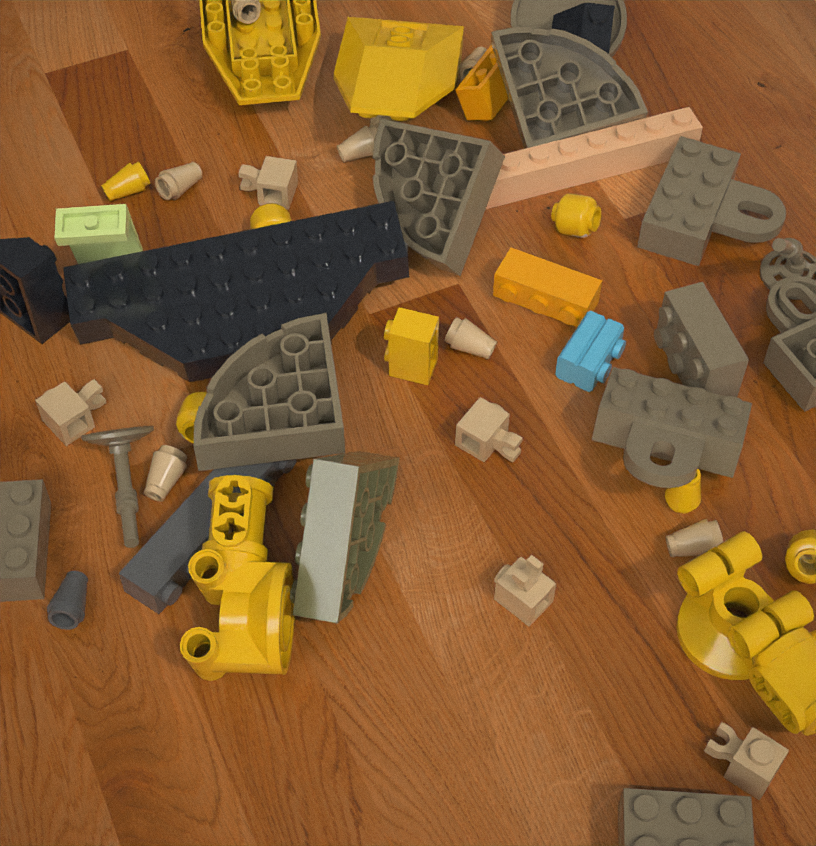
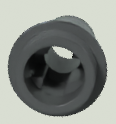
M79 571L68 572L47 606L48 620L55 627L70 630L76 628L84 620L88 577L84 573Z

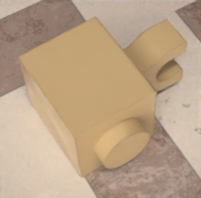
M266 156L261 170L250 165H241L238 173L239 177L243 178L240 190L253 191L257 189L259 205L273 203L289 210L298 185L296 160Z
M95 379L88 382L78 393L64 381L55 388L49 389L35 400L42 421L65 446H68L95 428L90 410L100 408L106 404V399L100 394L103 392V389Z
M480 397L456 425L455 446L483 462L488 459L495 449L503 457L514 462L521 454V449L518 446L522 443L523 438L513 432H508L510 417L508 412L500 405L490 403Z
M532 555L527 561L520 557L512 566L505 565L498 572L494 580L496 583L494 600L527 626H530L553 603L556 583L542 573L544 564Z
M721 722L715 734L723 738L727 744L718 745L710 739L704 752L714 758L726 759L731 762L724 778L760 801L781 767L789 749L753 727L745 740L742 741L730 726Z

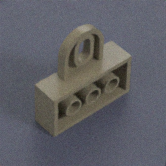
M680 136L642 220L637 247L699 266L713 232L746 242L768 241L776 237L782 230L786 218V209L781 199L774 193L734 180L741 153ZM739 210H749L765 215L769 219L755 218L745 215Z
M793 276L778 281L769 292L766 301V313L770 321L781 333L771 338L763 363L805 412L816 407V280ZM795 296L800 298L811 310L812 314L799 312L787 297Z
M613 367L599 405L592 440L625 449L623 461L627 470L637 479L653 486L674 488L686 485L694 479L697 469L733 478L744 443L752 403L742 401L734 396L727 397L708 392L700 387H689L673 383L665 378H654L639 374L630 369ZM650 456L672 461V463L667 466H660L653 463Z

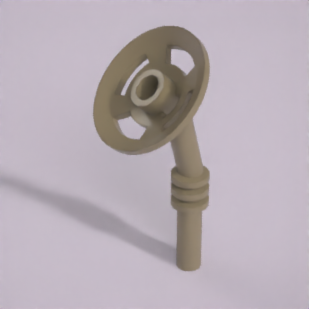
M777 238L772 243L774 251L764 257L760 266L761 280L771 290L773 285L778 282L774 278L778 274L783 278L802 277L805 270L809 273L804 277L812 279L813 274H816V257L804 251L801 242L796 239ZM782 255L776 260L775 265L770 266L771 261L775 257ZM786 260L785 265H780L782 261ZM795 296L787 297L788 299L800 300V298Z
M154 426L123 428L81 436V439L85 442L109 446V453L114 455L118 487L115 493L116 510L121 515L124 545L128 548L136 547L139 544L136 520L139 506L137 492L132 488L128 451H131L130 443L154 431Z

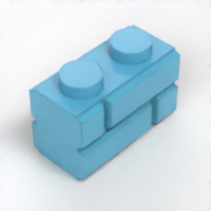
M591 310L587 312L557 358L556 377L567 383H574L576 387L588 392L593 391L598 381L604 383L612 368V364H610L612 358L619 359L626 346V341L622 339L625 328L623 324L609 318L606 320L604 316Z

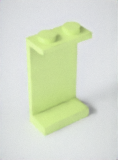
M126 204L56 209L54 239L58 246H70L78 264L143 251Z

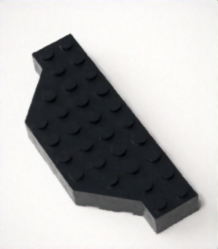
M394 201L63 267L70 324L80 345L115 338L123 344L127 343L138 349L140 354L157 364L165 365L174 370L181 378L188 382L212 378L226 360L248 341L262 333L266 337L282 329L281 324L298 318L326 313L330 340L332 341L341 328L344 329L356 313L358 305L367 293L370 294L377 284L410 277L408 254Z

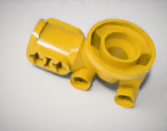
M224 475L209 481L208 497L212 500L208 541L203 543L202 550L196 552L191 557L188 568L192 579L204 598L211 604L220 605L219 632H211L207 628L195 627L186 631L180 641V651L183 657L203 680H218L226 672L285 675L288 671L295 615H293L294 603L290 601L294 574L291 563L267 562L268 549L263 545L266 505L272 502L273 487L262 479L242 475ZM239 487L241 493H232L233 488Z
M741 531L677 569L678 579L687 592L677 617L678 640L688 658L703 671L728 680L749 679L757 694L788 731L793 734L802 732L806 736L815 734L816 630L809 633L804 628L805 625L814 619L813 609L808 600L796 590H792L774 601L761 586L743 577L747 569L762 560V552L754 537L745 531ZM727 608L740 610L748 617L740 618L732 615Z

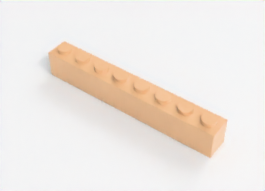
M686 107L503 154L505 158L486 209L668 162L680 136L700 141L703 127L691 108Z

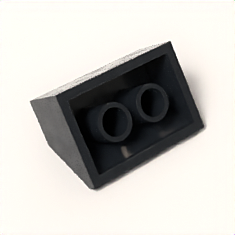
M582 3L553 15L552 29L563 30L584 38L609 54L615 6Z
M30 237L0 239V313L40 344H43L70 323L68 301L62 288L63 279L59 275L55 264L57 258L48 246H41Z

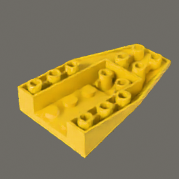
M199 0L203 47L238 105L300 100L321 38L316 0H258L261 4L260 16L255 22L250 24L239 22L234 17L232 4L229 0Z
M347 17L334 70V81L350 112L359 113V116L364 118H374L378 115L390 116L393 120L405 121L409 118L417 117L453 91L462 60L464 26Z

